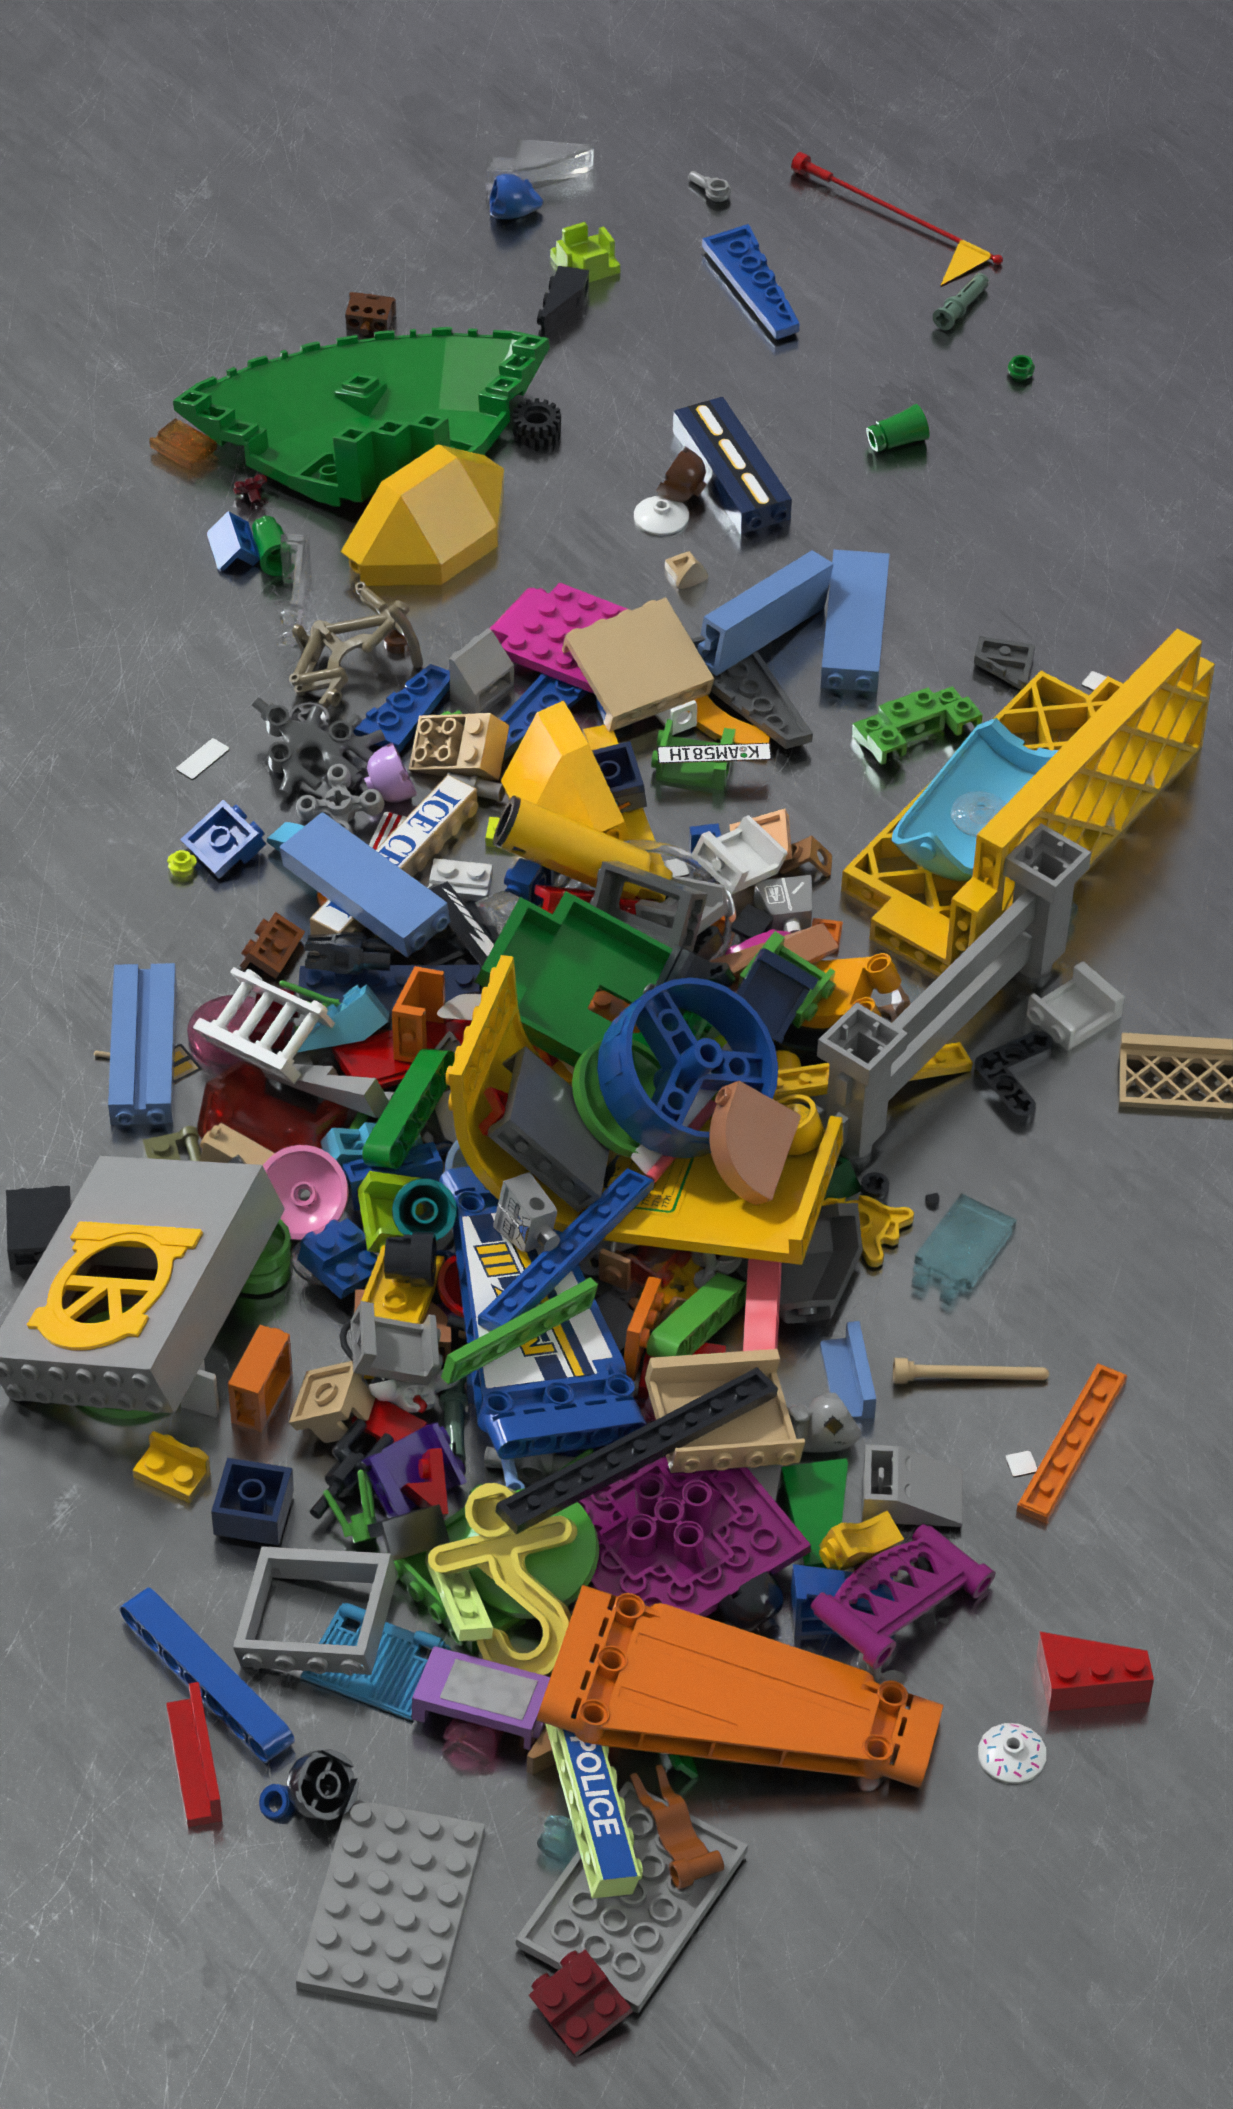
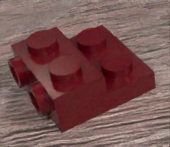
M586 1949L581 1953H578L576 1950L568 1953L560 1961L562 1968L552 1976L545 1973L537 1978L531 1985L534 1991L528 1995L576 2057L633 2012L632 2008L609 1981L608 1977Z

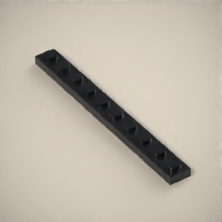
M756 1367L498 1502L495 1512L515 1534H518L675 1451V1448H681L777 1396L778 1387Z

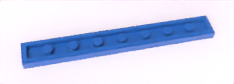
M627 1168L601 1194V1198L590 1204L559 1235L560 1242L556 1248L551 1251L544 1250L478 1315V1325L492 1331L535 1308L654 1189V1180Z

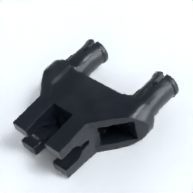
M360 932L308 935L305 951H317L319 953L308 952L305 968L359 975L363 970L390 971L394 947L381 938H367V935Z

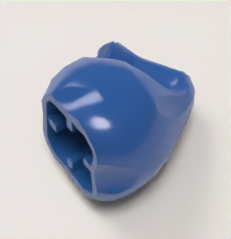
M500 174L496 176L490 193V214L501 220L516 219L541 208L543 199L534 190L533 185L528 179L522 180L515 174Z

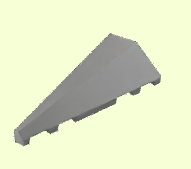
M293 1064L301 1073L295 1084L262 1068L257 1067L255 1070L257 1074L375 1118H380L395 1093L383 1092L376 1078L338 1076L333 1066Z

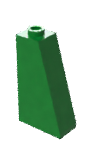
M847 1458L781 1467L780 1487L787 1516L811 1544V1552L798 1559L799 1565L827 1568L820 1557L819 1550L821 1549L819 1545L830 1529L842 1523L848 1470Z

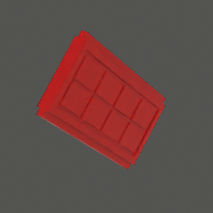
M446 1018L445 1023L426 1020L427 1048L435 1049L448 1031L452 1032L462 1045L465 1028L471 1025L472 1020ZM393 1030L370 1036L364 1041L332 1047L335 1059L346 1076L376 1078L382 1089L400 1084L412 1064L410 1062L394 1060Z

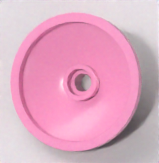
M295 1145L276 1152L263 1164L285 1208L280 1219L288 1226L291 1240H302L311 1231L318 1234L324 1230L331 1220L336 1219L339 1221L348 1202V1181L341 1165L329 1153L314 1146ZM305 1190H309L310 1198L306 1201H302L300 1197L301 1193Z

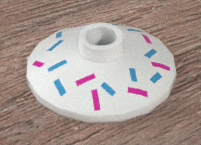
M1004 1723L992 1727L983 1735L978 1745V1760L983 1770L993 1779L1005 1784H1021L1033 1780L1042 1772L1046 1763V1747L1042 1738L1031 1728L1021 1724ZM1008 1746H1016L1018 1749H1010Z

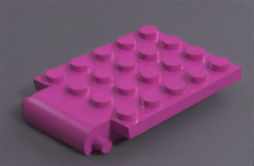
M559 582L550 593H547L542 588H527L489 629L493 631L511 661L595 694L571 652L563 654L562 647L565 635L573 629H583L591 626L600 619L607 620L615 617L622 611L627 610V608Z

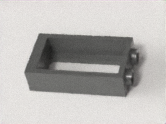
M603 861L597 874V885L590 904L672 949L677 944L693 952L708 894L620 861ZM628 881L679 900L672 928L620 909L619 902L624 883Z

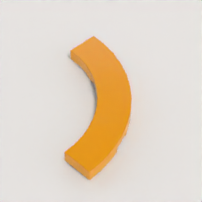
M708 695L695 699L697 703L696 727L712 739L721 740L724 728L736 729L735 744L770 743V736L758 727L730 716L715 705Z

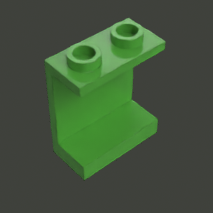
M667 719L665 729L659 730L657 747L735 744L736 729L724 728L720 743L672 736L673 720ZM654 750L651 767L656 768V780L724 791L732 761L659 764L657 751Z

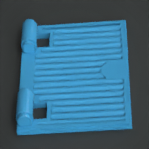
M342 1603L319 1644L357 1646L366 1610L349 1603ZM348 1618L360 1622L356 1633L342 1628ZM385 1622L371 1675L352 1674L351 1676L344 1673L325 1672L317 1674L311 1671H303L300 1679L412 1721V1697L428 1661L416 1656L421 1646L430 1649L436 1646L451 1650V1647L445 1644L443 1638L421 1630L414 1633Z

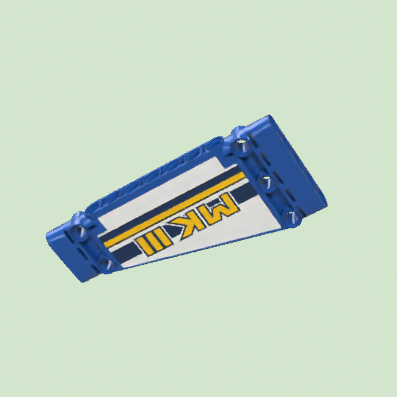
M469 1166L449 1169L439 1178V1182L451 1191L456 1201L457 1214L452 1230L467 1344L490 1332V1330L478 1325V1315L544 1251L542 1247L528 1252L521 1251L493 1227L499 1200L486 1189ZM553 1229V1231L558 1236L562 1233L561 1231ZM579 1265L538 1305L585 1281L586 1279ZM595 1298L591 1308L471 1373L477 1424L481 1430L488 1433L497 1455L504 1460L607 1446L647 1425L633 1396L634 1382L626 1375L624 1359Z

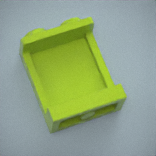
M375 1171L368 1172L357 1188L367 1251L380 1253L382 1245L385 1246L387 1237H404L393 1220V1202L396 1194L405 1184L420 1178ZM422 1203L416 1206V1215L423 1213Z

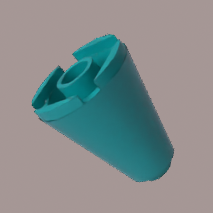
M420 1178L405 1184L396 1194L392 1206L394 1223L403 1235H412L413 1231L435 1232L436 1241L444 1237L451 1230L457 1214L456 1201L451 1191L441 1182L429 1178ZM422 1203L425 1211L421 1215H416V1206Z

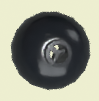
M766 1571L741 1585L734 1599L728 1594L718 1603L716 1611L727 1625L748 1632L757 1630L761 1635L777 1624L774 1618L782 1610L784 1600L779 1583L771 1571L770 1573Z
M331 1749L312 1751L296 1760L289 1771L287 1780L288 1797L294 1808L304 1817L319 1821L332 1820L349 1812L357 1799L359 1789L358 1778L354 1779V1773L351 1769L354 1767L351 1760L341 1752Z

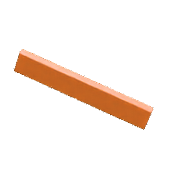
M1097 1363L1017 1504V1512L1045 1524L1048 1523L1126 1384V1374Z

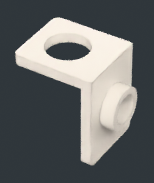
M693 700L655 714V716L664 727L667 719L673 720L672 735L697 726V703Z

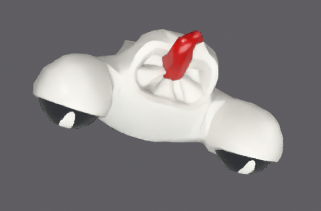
M443 1362L440 1372L438 1374L435 1373L428 1386L374 1377L371 1384H369V1390L379 1401L393 1402L397 1407L407 1412L423 1413L434 1406L435 1394L454 1387L459 1383L460 1379L448 1385L441 1378L445 1362Z

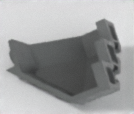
M836 1203L822 1206L803 1264L782 1263L779 1316L785 1323H806L832 1318L863 1251L858 1203ZM742 1258L741 1264L735 1271L747 1282L748 1258Z

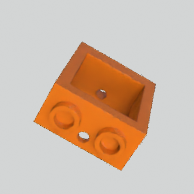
M259 1325L228 1382L231 1423L262 1432L293 1374L290 1334L278 1328Z

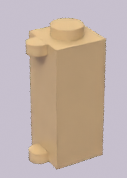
M222 1123L215 1125L211 1131H208L200 1143L202 1148L200 1161L228 1163L235 1156L240 1155L246 1164L263 1166L275 1154Z

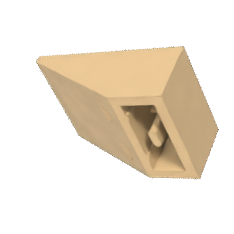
M491 713L421 715L418 719L408 770L445 777L448 772H453L454 774L469 777L478 775L483 780L488 781L499 780L509 725Z

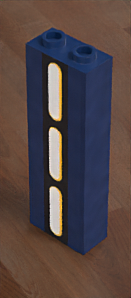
M724 397L673 411L674 434L683 447H688L703 460L706 468L704 479L740 534L791 519L792 498Z

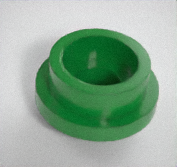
M1026 355L1014 356L1008 364V373L1016 379H1026L1034 374L1035 366L1032 359Z

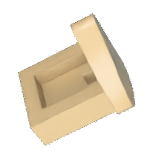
M690 551L665 560V569L674 579L679 589L695 586L708 579L706 569L695 559Z

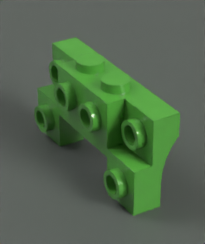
M953 686L935 693L928 687L879 705L878 714L853 723L852 736L859 745L869 749L882 765L886 763L887 753L896 750L901 757L905 756L907 753V743L944 730L945 722L954 734L958 736L962 734V725L971 722L976 727L981 724L983 714L968 696L962 698Z

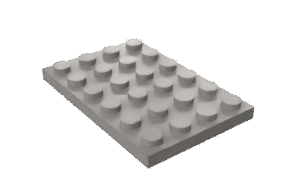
M627 1781L618 1793V1796L624 1799V1818L627 1827H630L633 1831L634 1854L636 1858L640 1859L643 1869L642 1879L638 1881L633 1894L592 1899L581 1855L578 1850L515 1940L516 1947L558 1970L562 1968L560 1961L568 1953L574 1950L581 1953L586 1949L632 2010L639 2013L747 1854L748 1845L689 1814L693 1829L697 1837L706 1846L708 1852L715 1850L720 1852L724 1861V1870L694 1880L693 1885L678 1890L669 1872V1863L674 1860L661 1843L653 1814L648 1808L642 1806L633 1784ZM647 1792L653 1800L663 1802L667 1807L669 1806L668 1802Z
M356 1800L350 1811L344 1814L296 1979V1989L437 2016L485 1833V1824Z

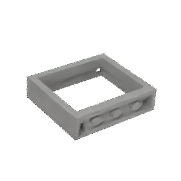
M261 1547L233 1645L240 1666L250 1667L254 1670L267 1668L279 1669L285 1672L300 1670L311 1671L317 1674L333 1672L351 1676L352 1674L371 1675L398 1575L392 1555L390 1553ZM272 1578L373 1583L357 1646L255 1640Z

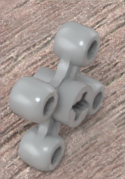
M335 764L329 768L327 778L332 789L327 792L325 799L319 800L311 795H305L300 797L296 803L297 814L303 821L310 822L320 813L324 812L352 834L353 831L348 822L353 819L355 812L364 811L366 814L374 816L381 813L384 809L383 796L376 789H368L360 796L350 794L347 788L351 784V774L349 769L343 764Z

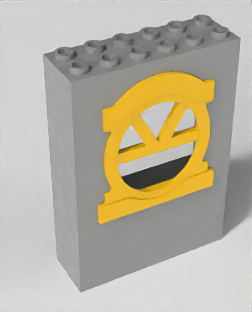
M100 1156L0 1328V1384L9 1399L45 1404L57 1403L70 1406L80 1405L96 1408L123 1409L126 1411L138 1410L175 1414L285 1210L264 1167L255 1164ZM92 1265L157 1269L154 1281L86 1276ZM77 1291H87L85 1295L69 1306ZM108 1294L110 1320L99 1323H80L75 1321L76 1318ZM121 1294L144 1296L128 1311L122 1312Z

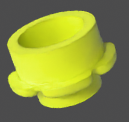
M185 850L176 851L167 859L168 868L171 870V873L181 878L190 876L194 872V866L197 864L196 857L190 855V852Z

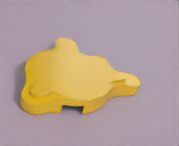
M859 1195V1200L845 1202L846 1197L841 1199L827 1198L824 1200L822 1206L836 1203H858L863 1247L861 1255L870 1267H879L883 1264L884 1253L881 1244L897 1245L900 1237L899 1229L910 1225L914 1219V1212L910 1208L889 1207L869 1196Z

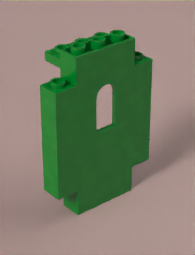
M565 891L553 914L520 897L474 982L482 987H488L491 969L493 967L496 968L501 955L514 957L518 1009L521 1023L529 1042L575 1068L582 1053L596 1042L602 1040L605 1032L612 1024L611 1021L587 1009L598 987L628 1004L633 1003L643 995L647 985L650 983L656 984L673 949ZM685 1011L683 1015L684 1020L696 1040H701L702 1032L708 1033L712 1024L693 1012ZM641 1032L633 1033V1040L650 1048Z

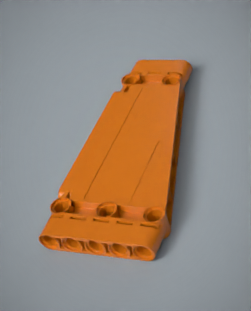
M582 1585L536 1720L575 1733L576 1737L584 1743L864 1777L871 1780L884 1776L920 1788L928 1766L943 1704L910 1694L897 1681L889 1680L881 1684L877 1683L874 1677L865 1670L667 1604L658 1603L648 1607L635 1594L624 1593L620 1596H615ZM572 1713L576 1714L575 1719L571 1718Z

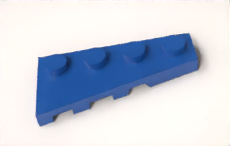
M432 664L428 665L407 681L403 690L389 695L386 698L385 704L378 709L374 707L368 711L366 718L354 729L353 733L356 736H364L381 729L385 740L375 745L384 747L393 743L397 752L400 753L416 733L419 716L430 715L449 691L450 671Z

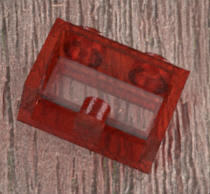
M640 1245L635 1256L630 1253L626 1257L631 1260L630 1278L642 1287H645L649 1276L661 1279V1288L665 1289L675 1275L672 1271L677 1266L683 1269L690 1261L693 1253L685 1250Z

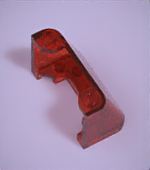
M242 1060L206 1083L197 1131L200 1138L203 1139L204 1135L211 1131L215 1125L222 1123L273 1153L295 1145H309L322 1149L320 1141L332 1128H342L347 1119L349 1108L326 1099L319 1104L315 1115L265 1094L266 1078L262 1070Z

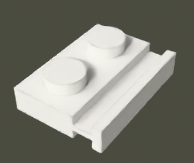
M434 858L427 888L433 884L440 885L448 881L463 902L477 901L481 904H486L493 873V864Z

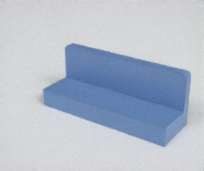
M860 1321L847 1322L845 1338L822 1340L820 1342L829 1392L836 1393L854 1420L875 1418L876 1395Z

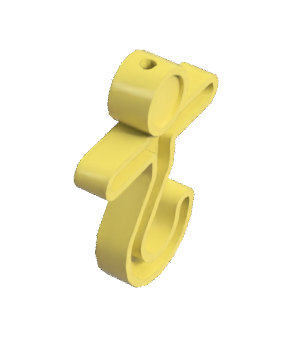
M485 1483L477 1487L469 1495L465 1505V1517L469 1526L480 1535L434 1547L429 1553L428 1563L434 1571L445 1575L479 1567L499 1587L536 1617L543 1628V1637L537 1648L529 1653L517 1652L512 1647L508 1635L496 1628H493L492 1639L477 1640V1645L484 1660L550 1677L566 1634L571 1614L568 1607L528 1573L525 1559L528 1554L572 1543L577 1536V1526L571 1519L559 1515L548 1517L515 1534L497 1515L495 1510L498 1502L516 1492L498 1483Z

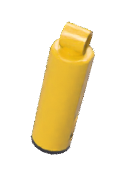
M515 795L508 801L493 837L494 846L596 888L597 874L603 861H620L669 880L672 879L673 875L672 871L667 867L650 863L651 856L649 852ZM628 881L624 883L621 897L634 899L638 896L640 899H653L658 903H662L666 898V895Z

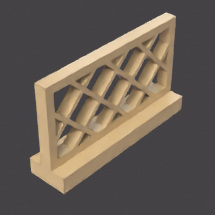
M1137 1033L1121 1034L1119 1045L1120 1107L1233 1113V1103H1224L1218 1097L1227 1088L1233 1093V1076L1228 1080L1218 1070L1223 1065L1233 1066V1039ZM1127 1059L1140 1060L1145 1067L1135 1074L1127 1066ZM1162 1061L1171 1062L1176 1069L1166 1076L1156 1066ZM1192 1063L1202 1064L1207 1071L1197 1078L1187 1067ZM1149 1071L1153 1072L1161 1080L1152 1088L1140 1079ZM1180 1073H1183L1192 1082L1183 1090L1172 1081ZM1211 1074L1222 1083L1214 1092L1203 1083ZM1134 1083L1145 1092L1139 1098L1126 1097V1089ZM1164 1085H1167L1176 1095L1171 1099H1162L1156 1092ZM1197 1086L1207 1097L1202 1101H1193L1187 1094Z

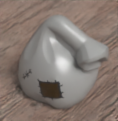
M822 1393L813 1398L808 1407L806 1404L798 1406L795 1404L788 1408L796 1439H805L803 1452H836L854 1445L862 1433L847 1407L836 1393Z

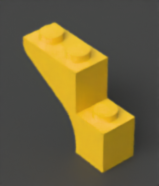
M887 1510L861 1523H840L832 1527L819 1545L821 1549L819 1554L827 1568L831 1567L834 1570L844 1571L860 1562L862 1564L885 1550L900 1545L904 1538Z

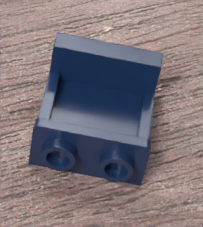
M761 948L736 993L743 997L759 1014L768 1028L773 1043L782 1044L784 1041L783 1037L793 1021L796 1011L802 1005L809 991L814 989L819 979L770 950Z

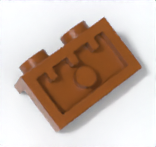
M277 912L272 915L269 921L263 918L254 931V934L258 936L255 941L250 939L241 952V955L245 958L240 967L245 970L251 962L276 979L305 931Z

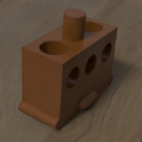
M357 292L349 293V304L345 313L346 329L360 330L362 335H368L369 332L389 331L392 318L396 315V299L394 297Z

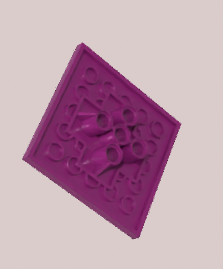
M665 1455L578 1502L594 1524L599 1540L598 1563L589 1586L615 1596H620L624 1593L635 1594L648 1607L662 1603L706 1617L717 1610L718 1603L728 1594L734 1599L735 1594L740 1590L739 1587L747 1581L766 1571L768 1573L771 1571L774 1575L811 1552V1544L747 1467L728 1468L726 1470H702L692 1473H671Z

